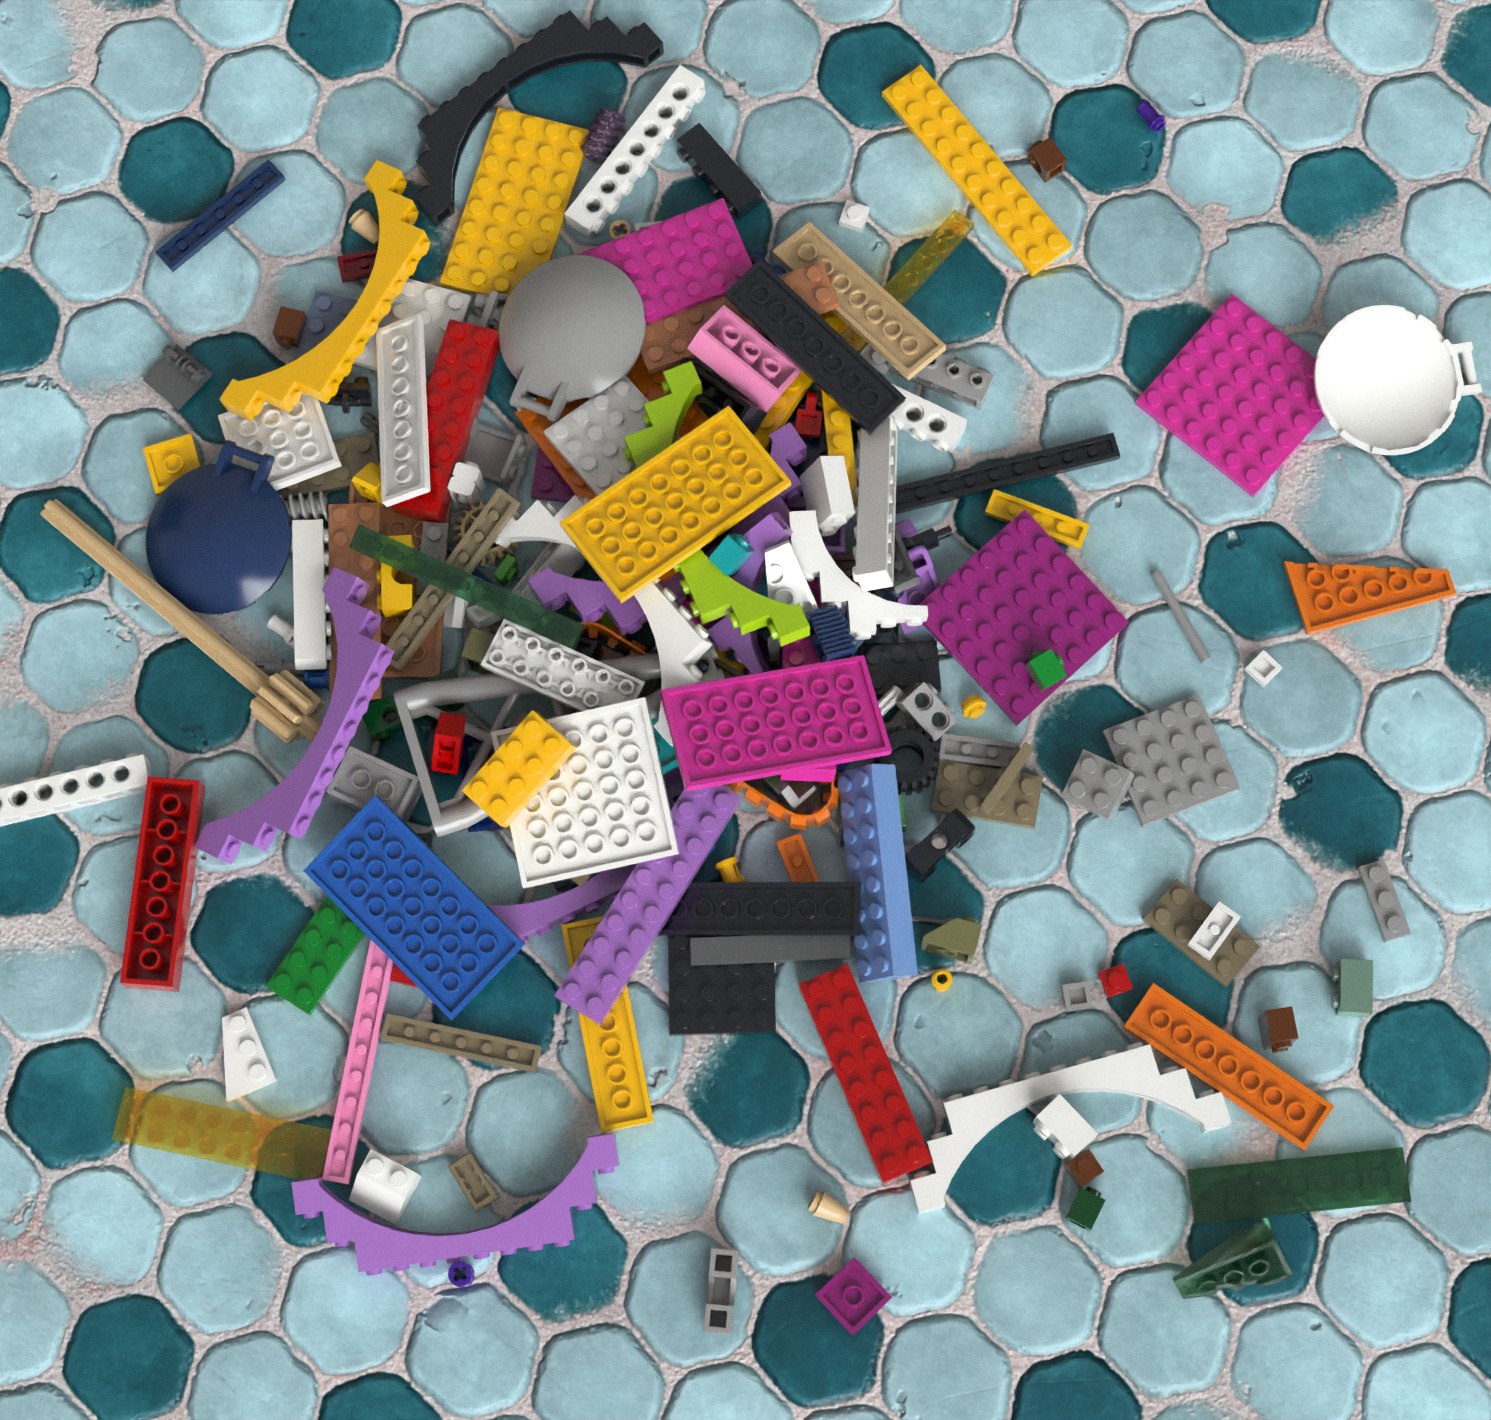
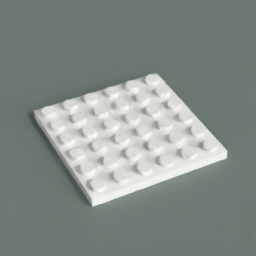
M643 697L546 719L571 741L577 749L510 824L522 887L529 888L680 854L647 698ZM518 726L491 732L495 752Z

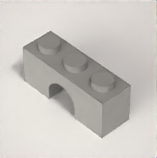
M711 1248L704 1333L732 1336L739 1262L738 1250Z

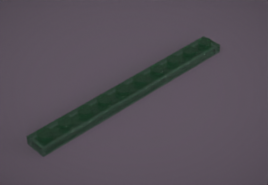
M360 524L349 545V548L574 650L585 628V625Z

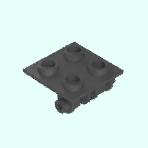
M178 344L175 346L167 345L162 351L164 357L142 380L179 411L213 374Z

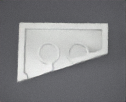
M245 1007L223 1017L226 1101L230 1102L276 1082L277 1078L249 1009Z

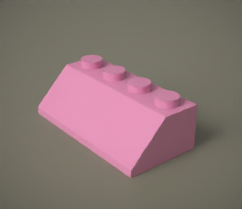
M725 305L699 329L687 348L765 412H768L802 371L782 351Z

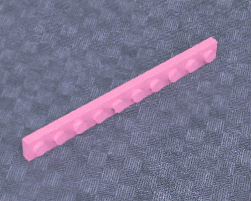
M371 939L322 1176L324 1181L350 1185L394 966V962Z

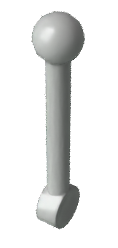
M912 916V921L944 925L953 920L952 918L939 920Z

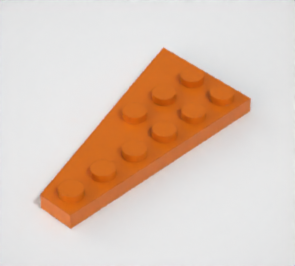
M1288 561L1283 563L1306 636L1456 595L1448 569L1377 568L1369 565L1296 564Z

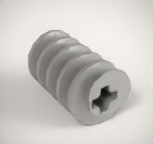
M322 490L319 491L317 498L314 497L311 491L307 499H304L302 493H299L297 500H294L292 494H289L288 500L284 501L289 514V526L292 525L293 519L303 520L304 518V520H313L314 517L317 520L323 519V515L326 521L329 522V501L324 496Z

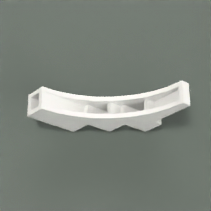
M815 510L789 512V528L793 532L790 535V544L807 582L813 581L814 577H819L821 607L836 604L838 609L841 610L843 609L842 606H847L849 634L855 636V639H870L871 635L876 633V624H880L882 628L895 627L896 623H907V626L922 625V622L927 621V606L904 605L887 601L867 591L863 592L860 586L851 581L828 553L818 529Z

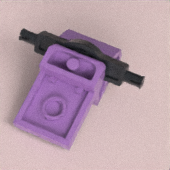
M907 518L895 524L921 583L905 590L898 599V603L919 605L940 586L927 551L938 547L939 541L953 536V532L948 525L937 531L931 528L918 534L912 521ZM852 568L843 571L849 579L853 578ZM899 623L903 634L924 626L923 624L907 626V623Z

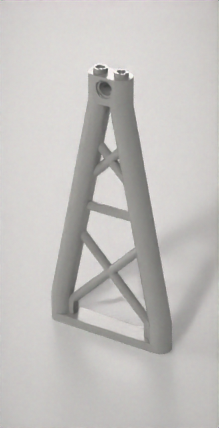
M714 645L693 664L696 667L702 664L709 667L708 671L703 673L702 679L704 682L725 679L722 669H716L713 661L718 659ZM658 653L597 660L641 681L661 678ZM495 673L422 682L393 692L431 821L438 838L469 828L489 816L470 798L464 800L466 794L462 790L481 769L489 752L494 747L491 732L502 730L519 696L538 694L537 692ZM661 688L646 696L651 720L659 716ZM507 697L489 732L466 722L465 733L483 741L453 799L440 803L414 719L429 715L438 720L440 712L445 711L434 706ZM551 699L556 717L567 715L564 705Z

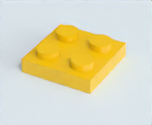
M191 433L143 448L157 496H161L182 475L202 467Z

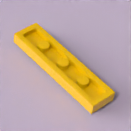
M996 489L993 490L985 510V515L1009 524L1025 509L1054 541L1078 550L1081 549L1090 524Z

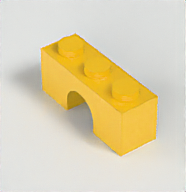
M412 535L381 536V545H377L376 548L377 559L381 560V569H377V583L381 585V594H377L378 609L382 610L385 617L407 616L416 603V591L412 584L397 583L395 577L401 569L415 567V542Z

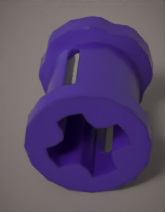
M455 1262L449 1268L448 1278L455 1286L468 1287L475 1280V1271L472 1266L465 1262ZM458 1269H467L465 1272L466 1280H456L458 1278L456 1273Z

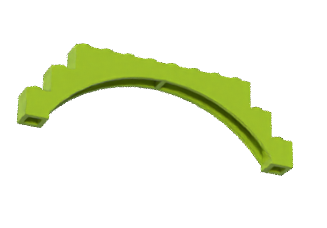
M692 361L663 372L664 382L661 383L665 396L644 404L645 414L642 415V419L646 429L624 437L626 447H623L622 450L627 462L632 461L635 469H632V472L676 442L686 412L695 397L702 394L701 381ZM701 549L673 567L675 573L680 572L682 580H679L683 593L684 595H690L692 602L689 603L694 618L699 616L702 625L728 615L734 629L738 627L741 636L768 626L772 639H778L781 647L810 635V626L800 603L789 605L751 591L731 577L726 576L708 559Z

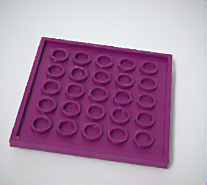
M1025 509L919 604L920 606L928 607L927 621L922 622V624L1016 726L1129 623ZM1042 649L1043 652L1052 649L1053 653H1058L1063 660L1064 666L1062 668L1067 676L1040 692L1025 665L1031 661L1028 656Z

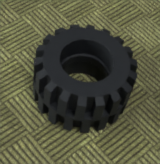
M900 725L896 726L895 731L888 730L887 735L892 752L890 755L874 758V764H892L891 756L893 753L903 748L916 751L922 758L921 766L913 772L906 773L896 769L898 795L901 792H906V796L912 795L914 791L918 794L922 792L924 787L928 788L931 785V781L935 779L939 767L940 755L939 751H937L936 741H932V736L929 733L925 735L922 728L912 729L913 725H907L905 729H902Z

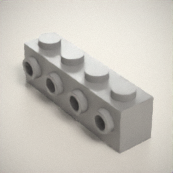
M943 352L909 381L981 410L992 387L994 375H991L985 368L972 367L965 360L958 357L951 358L944 355ZM889 363L888 372L905 378Z

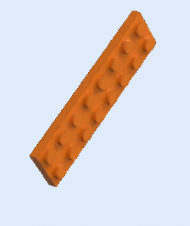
M1154 983L1123 1027L1147 1045L1150 1044L1153 1049L1182 1069L1186 1068L1188 1073L1217 1093L1222 1092L1223 1097L1302 1151L1306 1150L1334 1107L1327 1100Z

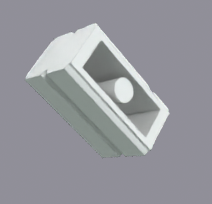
M469 461L456 463L452 473L454 477H451L447 488L456 507L471 510L469 504H474L475 507L480 506L479 500L484 495L486 485L477 464Z

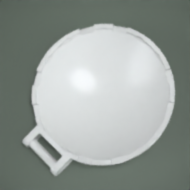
M1375 305L1359 309L1340 320L1325 336L1318 350L1314 366V387L1320 408L1327 421L1339 435L1365 451L1381 455H1402L1417 451L1432 443L1448 428L1455 417L1454 413L1461 396L1482 392L1481 384H1478L1471 353L1474 350L1472 342L1451 345L1449 340L1444 339L1442 334L1436 329L1437 326L1421 314L1416 315L1407 311L1403 307ZM1458 354H1461L1467 380V385L1465 386L1463 383Z

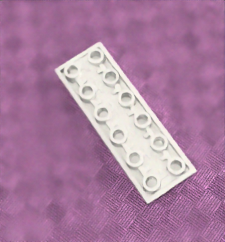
M506 619L502 621L480 664L495 674L579 712L637 699L645 684L644 681Z

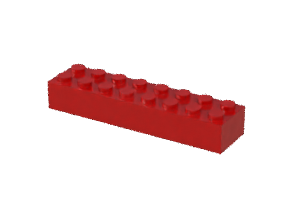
M449 319L426 389L430 492L392 505L394 513L428 522L444 523L451 501V495L447 487L451 477H454L452 473L456 463H463L471 439L470 432L475 418L478 417L500 349L497 330Z
M147 777L120 983L126 988L179 992L198 851L194 846L200 835L206 789L200 780Z
M848 964L799 983L798 989L882 1186L932 1165V1158Z

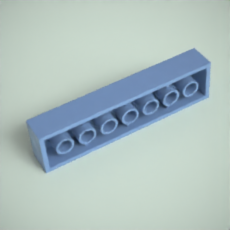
M868 764L838 773L848 881L862 883L861 936H854L859 983L887 982L918 975L895 764Z

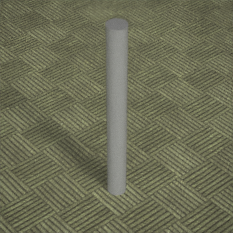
M1161 571L1153 573L1151 575L1199 659L1202 663L1207 662L1211 659L1209 653Z

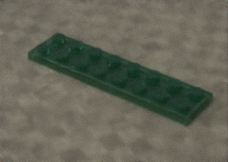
M1403 1147L1186 1170L1194 1225L1411 1202Z

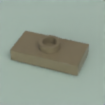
M471 1152L448 1165L449 1170L475 1212H478L499 1198Z

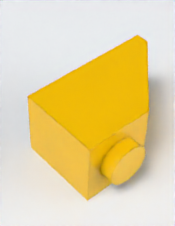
M370 462L353 477L352 482L360 496L373 502H379L383 506L381 501L380 463L376 465Z

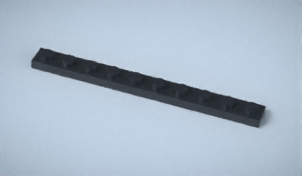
M1114 433L896 486L895 514L1120 459V452Z

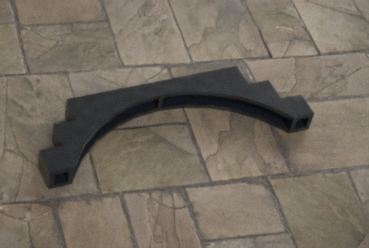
M570 10L556 17L550 26L546 29H540L534 38L527 43L520 44L514 53L500 59L494 68L488 72H483L477 78V81L470 86L463 87L457 96L450 101L443 102L437 111L421 119L417 128L420 137L431 149L422 152L416 160L419 172L430 185L420 188L417 195L414 196L418 208L435 227L455 213V180L461 155L474 129L486 113L508 92L535 76L559 67L579 63L616 62L646 68L664 54L663 42L645 22L640 26L630 29L625 36L608 16L593 23L589 30Z

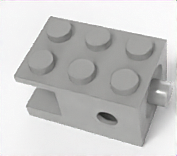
M349 746L340 765H338L333 775V780L326 791L333 802L357 813L375 795H378L406 824L423 792L418 776L352 746Z

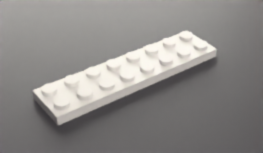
M419 314L389 324L376 331L381 501L387 507L430 492L424 320Z

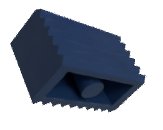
M835 604L807 612L805 617L810 626L809 638L819 662L850 658L855 652L856 642L853 635L847 632L845 615L842 611L839 612L838 606Z

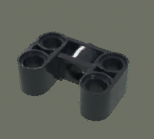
M958 808L954 809L945 817L940 825L905 854L907 871L921 884L936 870L937 863L955 846L959 849L974 835L976 827ZM935 838H942L946 842V846L937 849L932 845V841Z

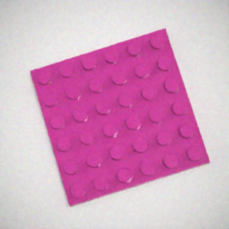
M1233 294L1224 301L1135 403V405L1253 498L1324 418L1314 387L1316 359Z

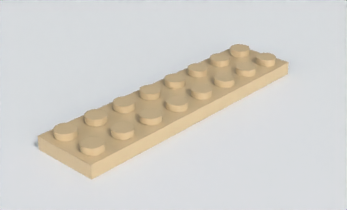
M811 222L805 224L772 251L773 257L789 272L822 261L839 301L840 308L832 311L908 381L946 350V345Z

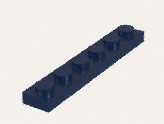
M268 159L155 252L156 255L174 272L286 180L284 175Z

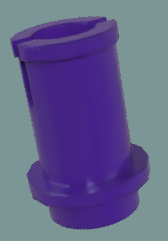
M1148 100L1142 102L1137 107L1136 112L1148 123L1150 131L1158 132L1166 125L1165 116L1160 115Z

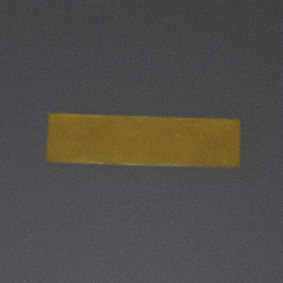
M125 1087L112 1140L301 1180L323 1176L332 1130Z

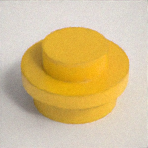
M978 695L965 699L961 704L963 716L966 718H977L982 715L986 707L985 700Z

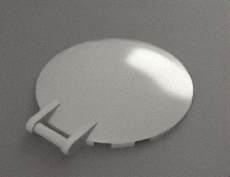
M563 256L539 265L524 276L514 287L505 302L499 323L500 350L506 366L518 381L510 398L511 406L526 408L547 416L550 421L557 422L566 402L598 396L606 392L607 388L616 381L622 380L631 370L641 352L646 334L644 304L633 282L618 267L592 256ZM526 393L535 394L551 400L553 403L549 407L525 398Z

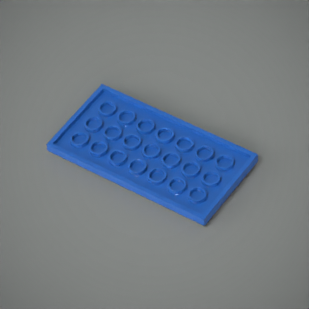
M375 795L303 870L450 1020H453L526 944L378 795Z

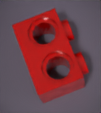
M440 712L434 738L432 771L457 775L463 751L466 716Z

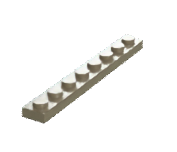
M500 487L385 645L395 651L390 664L396 669L403 670L522 504Z

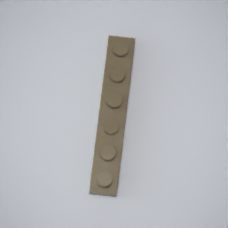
M388 1013L386 1014L380 1038L386 1042L531 1073H537L542 1046Z

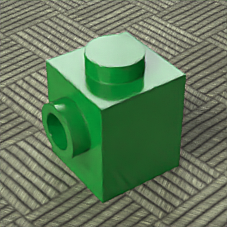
M1040 649L1028 656L1031 661L1025 667L1040 692L1067 676L1062 668L1064 666L1063 660L1058 653H1053L1052 649L1046 652Z

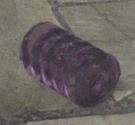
M601 108L597 111V117L593 119V125L588 130L589 134L585 136V142L580 146L587 159L600 165L606 161L605 157H609L611 154L608 148H615L616 145L612 140L620 138L617 132H622L624 129L620 123L626 121L622 115L608 108Z

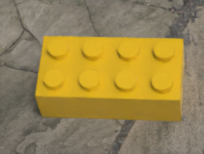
M532 710L463 788L462 792L500 826L507 828L577 747L543 716Z

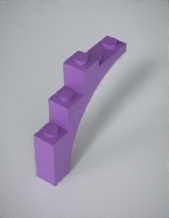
M778 512L770 513L743 535L750 541L751 544L749 546L754 552L732 579L758 593L760 581L766 569L764 550L784 542L793 533ZM728 615L708 630V633L711 635L710 640L717 649H721L722 652L733 648L735 658L750 671L749 675L772 671L763 656L757 630L741 636L738 627L735 629L732 627Z

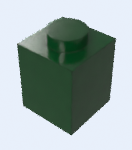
M1088 1186L1086 1190L1080 1188L1065 1220L1087 1231L1092 1230L1106 1201L1101 1198L1102 1193Z

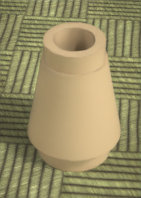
M363 208L359 209L349 219V223L352 225L351 229L374 245H377L379 242V226L369 211H365Z
M818 1190L813 1194L807 1210L812 1212L813 1216L841 1224L845 1222L850 1209L846 1208L825 1191L820 1192Z

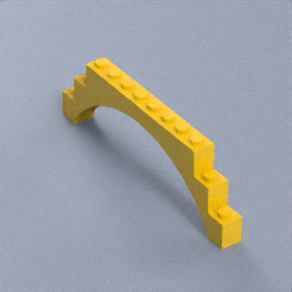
M376 160L364 178L369 191L374 194L379 214V242L371 275L353 309L327 338L295 361L257 377L241 381L232 379L220 397V401L227 411L252 422L255 416L261 412L264 402L290 413L292 408L299 403L302 393L328 404L331 397L336 395L340 383L350 373L353 363L363 353L367 341L376 333L378 324L389 313L391 304L396 296L401 294L404 284L409 276L414 274L418 262L422 256L427 254L431 244L425 231L413 226L419 212L413 200L401 195L405 191L407 184L401 170Z

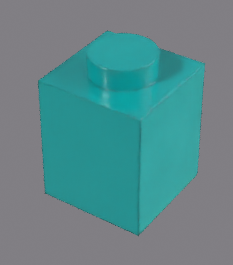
M734 533L727 535L708 559L726 576L737 573L754 550L749 546L751 543L745 536Z

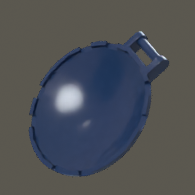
M226 440L216 464L198 467L182 475L164 491L151 513L146 532L148 563L156 582L189 610L209 615H222L223 613L240 611L256 603V600L266 591L269 592L283 573L290 554L292 531L289 528V514L286 505L271 483L267 481L274 463L273 455L267 453L262 455L237 446L236 442ZM235 455L259 464L257 471L231 463L233 456Z

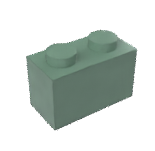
M1341 958L1336 963V966L1332 967V981L1336 982V992L1332 993L1331 999L1332 1008H1336V1016L1369 1017L1373 1014V960Z

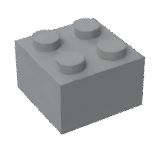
M1083 749L1061 797L1073 805L1112 822L1135 775L1130 770Z

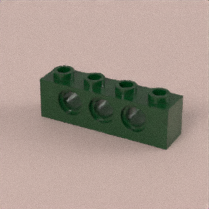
M455 668L422 682L459 677ZM393 694L368 704V709L362 718L373 742H384L391 739L394 733L401 730L404 732ZM465 703L434 707L445 712L448 710L454 712L462 709ZM389 713H397V718L393 722L385 721V717ZM424 715L415 718L414 721L417 727L418 723L425 720L431 722L435 718Z

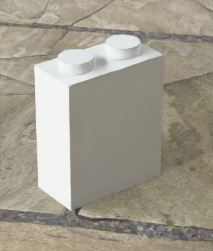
M820 456L800 476V481L802 483L806 511L815 510L819 532L822 536H830L847 523L855 514L844 456Z

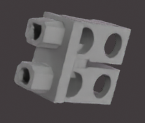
M492 290L490 295L477 293L474 307L483 311L482 317L470 314L467 323L497 330L499 334L501 313L509 295L499 294Z

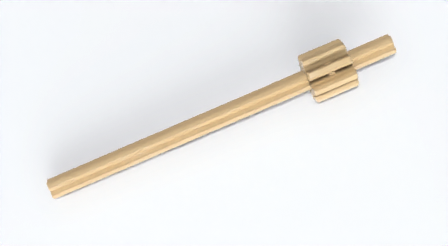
M55 499L54 501L49 500L44 505L45 509L40 512L44 519L256 696L250 703L251 714L287 744L292 743L294 739L298 741L302 737H305L311 743L313 742L323 722L317 717L322 714L324 709L322 698L288 670H283L280 674L276 672L269 677L60 501Z

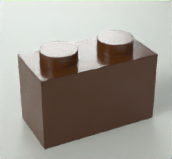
M1292 1006L1265 1010L1258 1018L1264 1050L1272 1049V1053L1288 1051V1048L1292 1047V1044L1299 1038Z

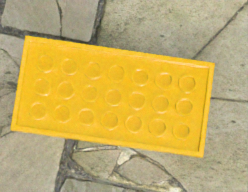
M498 107L440 280L442 287L477 295V293L490 295L491 290L499 294L510 295L514 287L524 276L539 265L552 260L565 220L564 213L569 208L592 137L591 130Z
M727 406L561 520L559 524L622 604L790 487L791 481L734 411Z

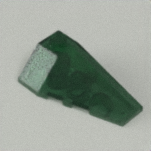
M1268 1218L1237 1231L1174 1276L1173 1281L1182 1298L1189 1299L1215 1295L1221 1289L1233 1288L1234 1291L1243 1290V1286L1258 1284L1259 1288L1266 1287L1294 1275Z

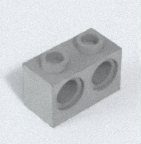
M917 682L895 704L916 728H922L925 735L929 733L934 742L957 722L953 716L955 712L946 702L942 703L938 699V692L930 683ZM919 693L924 697V704L921 708L915 704V697ZM935 713H938L941 717V723L938 727H935L932 723V716Z

